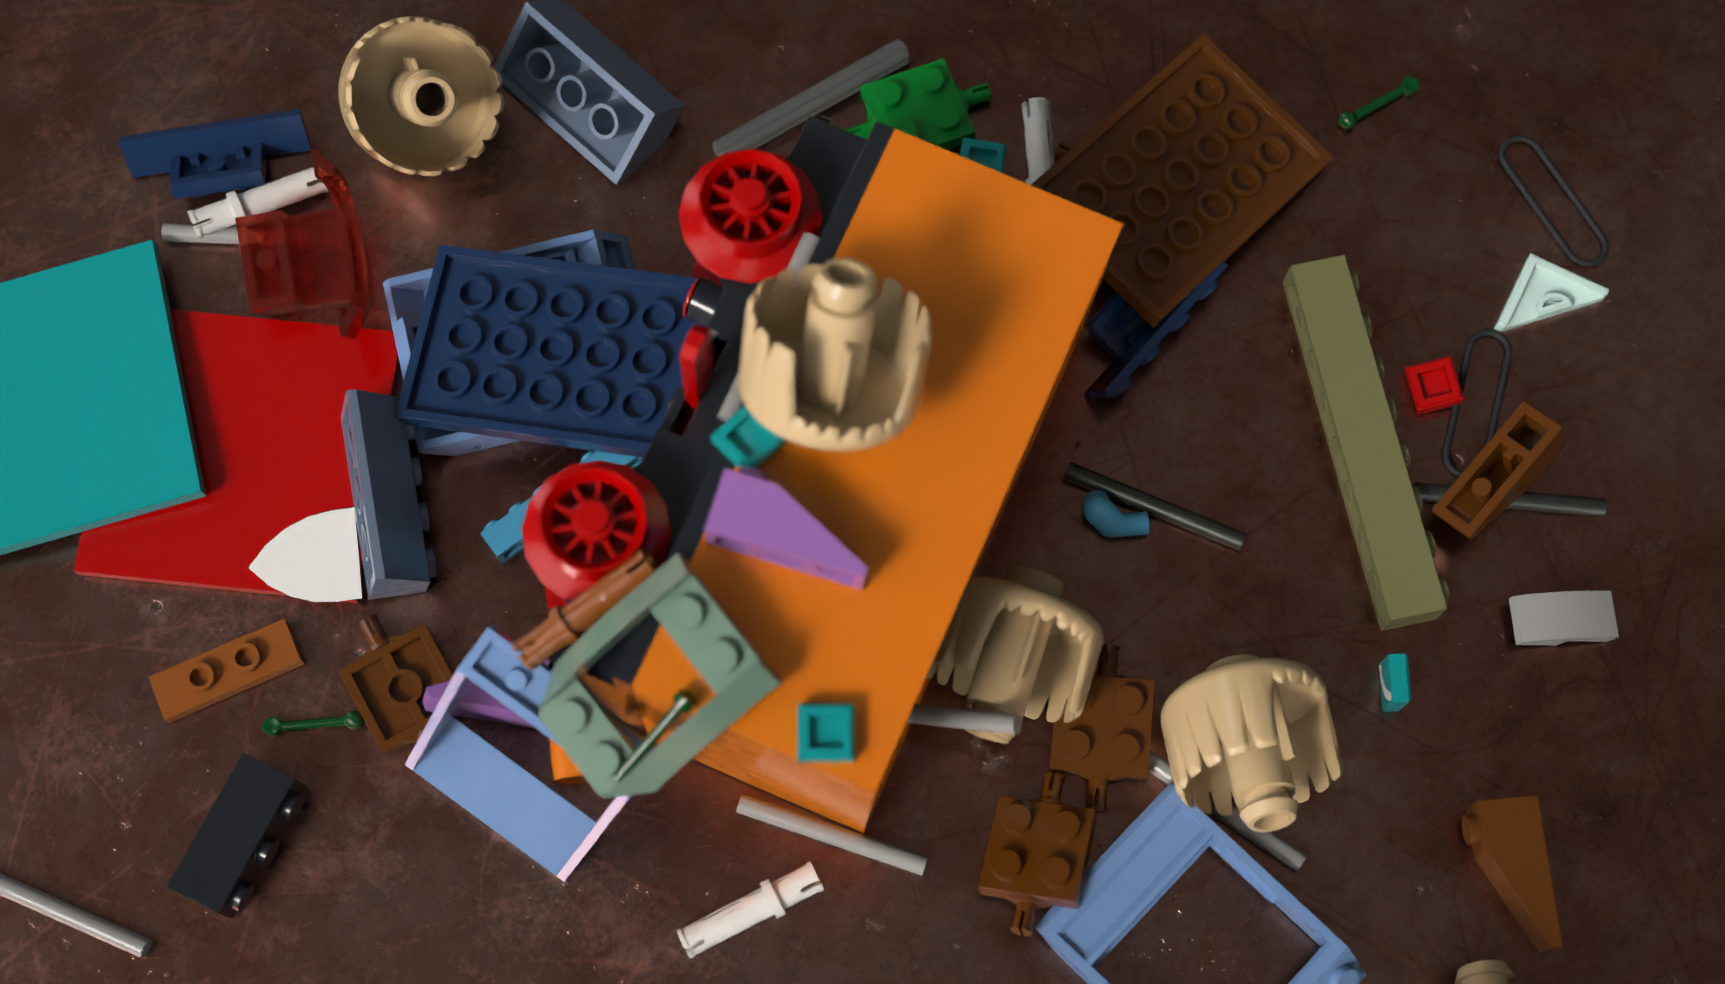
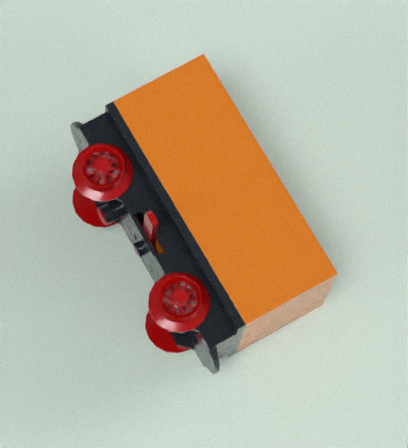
M809 115L790 156L782 157L779 154L756 149L725 153L703 165L685 187L679 210L683 241L697 260L691 273V277L697 279L691 286L683 307V316L696 322L690 329L680 353L683 381L673 394L666 416L661 426H658L639 466L630 468L621 464L597 460L572 464L546 479L529 501L522 526L525 557L540 582L545 585L549 610L556 605H562L563 607L634 556L641 548L647 550L657 562V564L652 566L653 568L663 566L677 553H680L782 682L779 687L772 690L751 707L746 714L692 759L864 834L911 726V723L906 722L914 704L921 703L931 680L927 677L932 662L969 577L976 576L1084 328L1123 223L878 121L875 122L868 138L865 139L832 125V119L822 115L815 118ZM804 232L814 234L820 238L808 265L819 264L823 266L827 261L837 258L860 261L867 265L877 276L878 296L881 292L883 281L887 278H892L903 286L902 308L907 292L911 291L920 299L921 308L924 305L928 310L932 321L933 338L920 407L915 419L905 431L884 444L856 451L819 450L787 441L758 469L770 477L769 482L778 484L867 566L863 590L706 543L704 529L724 469L736 472L739 470L711 443L710 436L725 423L717 415L739 371L748 299L752 293L756 292L758 285L765 279L774 277L775 285L778 275L787 269ZM650 613L581 676L607 710L628 723L629 726L644 737L650 733L675 704L673 697L680 689L690 692L695 697L697 704L689 713L683 711L656 741L657 744L662 743L670 734L716 696L712 688L653 613ZM567 644L548 658V666L551 669L554 668L555 663L569 650L572 644ZM798 704H854L853 763H797Z

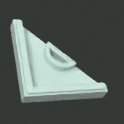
M1530 253L1493 330L1503 332L1600 302L1607 296L1609 289Z

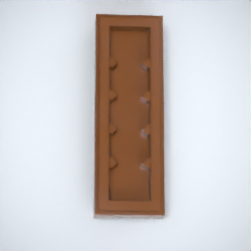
M283 618L160 671L148 678L164 720L171 723L303 666L305 663L289 622Z

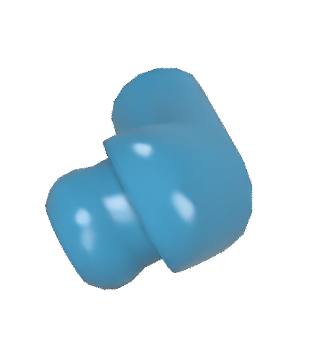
M1092 490L1085 495L1083 500L1084 516L1103 536L1114 538L1149 534L1147 511L1122 513L1112 503L1108 495L1101 490Z

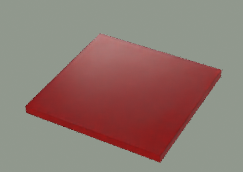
M170 309L207 496L81 532L73 571L82 576L291 597L267 585L248 567L264 546L285 528L308 516L354 507L341 424L343 403L346 390L358 389L395 396L400 362L393 331ZM357 529L358 551H359V563H360V575H361V587H362V582H363V577H364V568H363V561H362L361 548H360V542H359V535H358V529ZM360 599L347 600V601H339V602H347V603H357V604H359V600H360Z

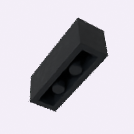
M243 753L166 887L218 914L232 919L236 911H242L251 900L255 890V885L252 882L261 866H268L275 857L280 846V840L277 838L286 822H292L301 811L305 801V796L302 794L306 786L295 778Z

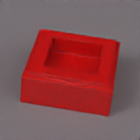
M1451 356L1405 368L1404 374L1416 415L1463 404L1464 397Z

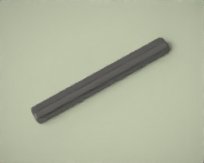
M896 39L716 139L712 143L716 157L718 158L725 153L756 149L806 121L809 115L813 117L858 92L861 85L879 80L908 64L910 52L901 39Z

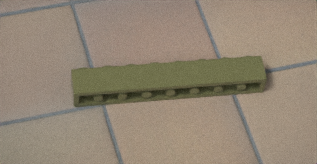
M1345 255L1290 265L1283 281V286L1380 631L1436 620L1447 609L1449 589L1445 578L1442 575H1437L1433 558L1436 557L1435 541L1432 533L1429 530H1424L1420 513L1423 511L1422 496L1419 488L1416 485H1411L1407 469L1410 467V456L1405 442L1398 441L1394 427L1397 424L1396 407L1392 398H1386L1382 385L1385 377L1383 362L1378 354H1373L1369 341L1372 337L1369 315L1367 312H1361L1357 299L1360 293L1358 276L1354 269L1349 270Z

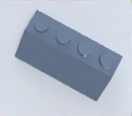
M564 0L527 1L494 66L500 72L502 84L616 185L625 181L667 140L685 108V105Z
M354 389L346 390L341 413V424L368 600L426 592L430 584V578L436 577L437 570L433 549H425L423 531H429V517L426 503H418L415 486L422 485L421 466L418 457H410L408 444L409 440L415 439L414 425L405 424L395 418L399 397Z

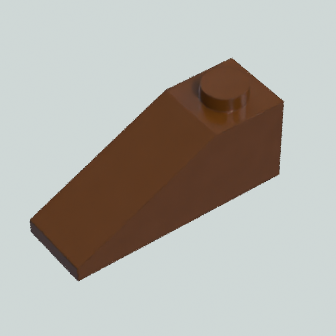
M1523 401L1432 508V512L1472 540L1531 487L1564 449L1563 427Z
M1538 796L1478 800L1466 808L1467 814L1462 817V832L1466 844H1472L1473 856L1538 952H1549L1563 947Z

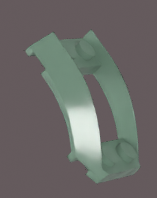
M677 553L600 618L555 663L538 715L539 719L598 795L603 798L653 793L662 788L685 764L746 714L751 707L768 693L779 687L782 682L683 556ZM650 613H653L712 688L716 696L670 734L645 758L642 757L635 767L618 782L614 779L613 774L636 747L581 676L622 637Z

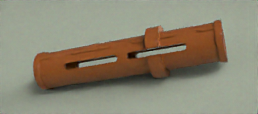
M644 548L639 549L634 556L564 607L556 605L548 612L549 618L512 643L515 652L524 651L517 656L528 669L535 670L542 662L567 644L573 645L586 630L592 627L618 602L660 568L658 566L656 568L652 567L657 564L652 555Z

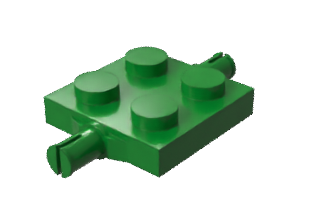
M943 58L861 85L860 96L867 110V122L843 130L867 139L875 122L878 121L942 149L949 150L961 146L963 138L975 139V130L967 113L968 107L992 100L991 90L986 81L962 90L953 81Z

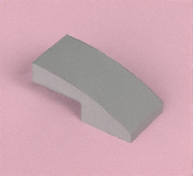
M1611 591L1546 592L1516 595L1509 598L1516 645L1556 646L1567 641L1608 642L1619 638Z

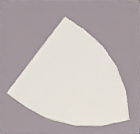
M354 507L308 516L285 528L264 546L248 568L267 585L291 597L312 602H339L361 599L362 587Z

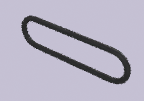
M1515 135L1506 139L1499 149V160L1502 167L1567 257L1575 264L1584 267H1592L1604 261L1609 252V242L1606 235L1542 147L1533 138L1526 135ZM1515 142H1525L1534 148L1600 239L1602 251L1597 258L1583 260L1573 253L1508 163L1506 150L1509 145Z
M1492 329L1477 331L1469 338L1459 376V384L1463 394L1475 342L1484 336H1492L1501 341L1505 348V358L1486 444L1496 433L1512 359V346L1509 340L1502 333ZM1460 405L1453 406L1443 448L1444 464L1457 477L1463 471L1457 469L1452 464L1450 449Z

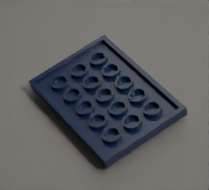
M439 245L395 418L408 425L643 458L658 426H661L666 416L673 394L683 381L680 353L690 329L696 323L683 316V307L687 294L697 278Z

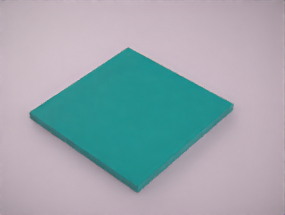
M149 240L1 282L0 555L206 497L158 245L153 240Z

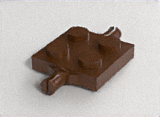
M373 614L367 616L375 634L365 619L358 623L371 647L368 648L360 659L338 670L381 754L387 757L408 744L417 743L433 714L431 711H425L422 702L426 687L450 681L453 673L425 623L404 635L388 637L378 616Z
M1103 644L1098 672H1094L1080 717L1065 723L1063 714L1060 720L1053 723L1050 771L1076 774L1089 780L1086 808L1096 809L1097 791H1099V811L1107 810L1108 782L1123 778L1149 780L1156 682L1155 680L1127 678L1117 674L1120 647L1111 644L1109 663H1107L1108 644Z
M1052 772L1045 773L1041 798L1024 800L998 797L978 884L981 895L1006 898L1017 905L1011 931L1020 936L1022 931L1024 936L1032 935L1035 914L1038 908L1059 906L1079 909L1097 814L1095 809L1068 806L1060 802L1065 777L1056 772L1054 777Z

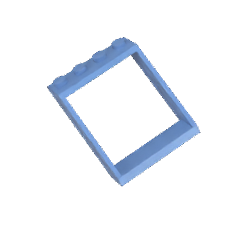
M490 625L456 670L405 765L565 882L631 795L615 797L601 817L595 822L453 717L471 682H474L559 745L538 715L553 669L544 662L535 670L528 669L517 657L524 651L515 652L512 646L514 640L495 626ZM607 710L634 746L637 747L645 737ZM654 744L643 757L645 758L657 746Z

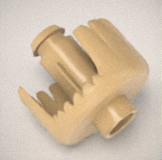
M419 16L400 17L375 26L365 33L352 47L345 59L340 74L338 86L339 105L343 120L350 134L370 156L390 168L409 175L417 173L423 176H439L443 171H455L465 167L468 164L467 158H477L484 152L485 144L483 141L488 142L495 137L500 126L499 120L495 116L500 115L504 109V96L496 90L502 86V77L496 67L491 65L493 57L488 49L476 42V37L468 30L432 18Z
M848 258L832 259L824 263L823 266L819 264L804 266L800 270L795 287L794 269L782 271L778 275L775 285L774 277L762 281L758 285L756 292L752 293L748 299L738 371L739 393L751 415L767 430L787 441L827 451H856L876 447L894 439L905 431L915 419L920 407L933 338L931 317L924 305L921 308L920 299L914 293L908 291L902 308L904 289L898 281L892 278H887L883 281L881 292L878 296L877 276L864 263Z
M1011 566L1007 569L1005 579L970 576L927 677L931 679L936 672L938 683L946 685L953 670V691L963 696L968 693L966 702L972 706V710L1019 714L1022 719L1024 716L1037 719L1048 702L1046 720L1054 723L1060 720L1064 714V722L1068 723L1079 718L1083 712L1103 646L1104 632L1100 623L1089 612L1061 598L1064 584L1047 573L1027 567ZM965 729L975 736L998 743H1009L1015 736L1013 734Z
M1247 654L1225 657L1211 664L1206 671L1197 674L1176 688L1169 695L1161 710V728L1175 790L1182 801L1191 808H1194V802L1198 810L1200 809L1205 814H1211V797L1216 813L1222 816H1230L1233 812V796L1240 812V818L1252 831H1275L1293 823L1296 819L1299 803L1305 802L1310 798L1309 776L1316 791L1321 793L1329 787L1331 783L1330 776L1335 781L1342 775L1343 764L1328 703L1326 685L1316 671L1303 663L1281 658H1259Z

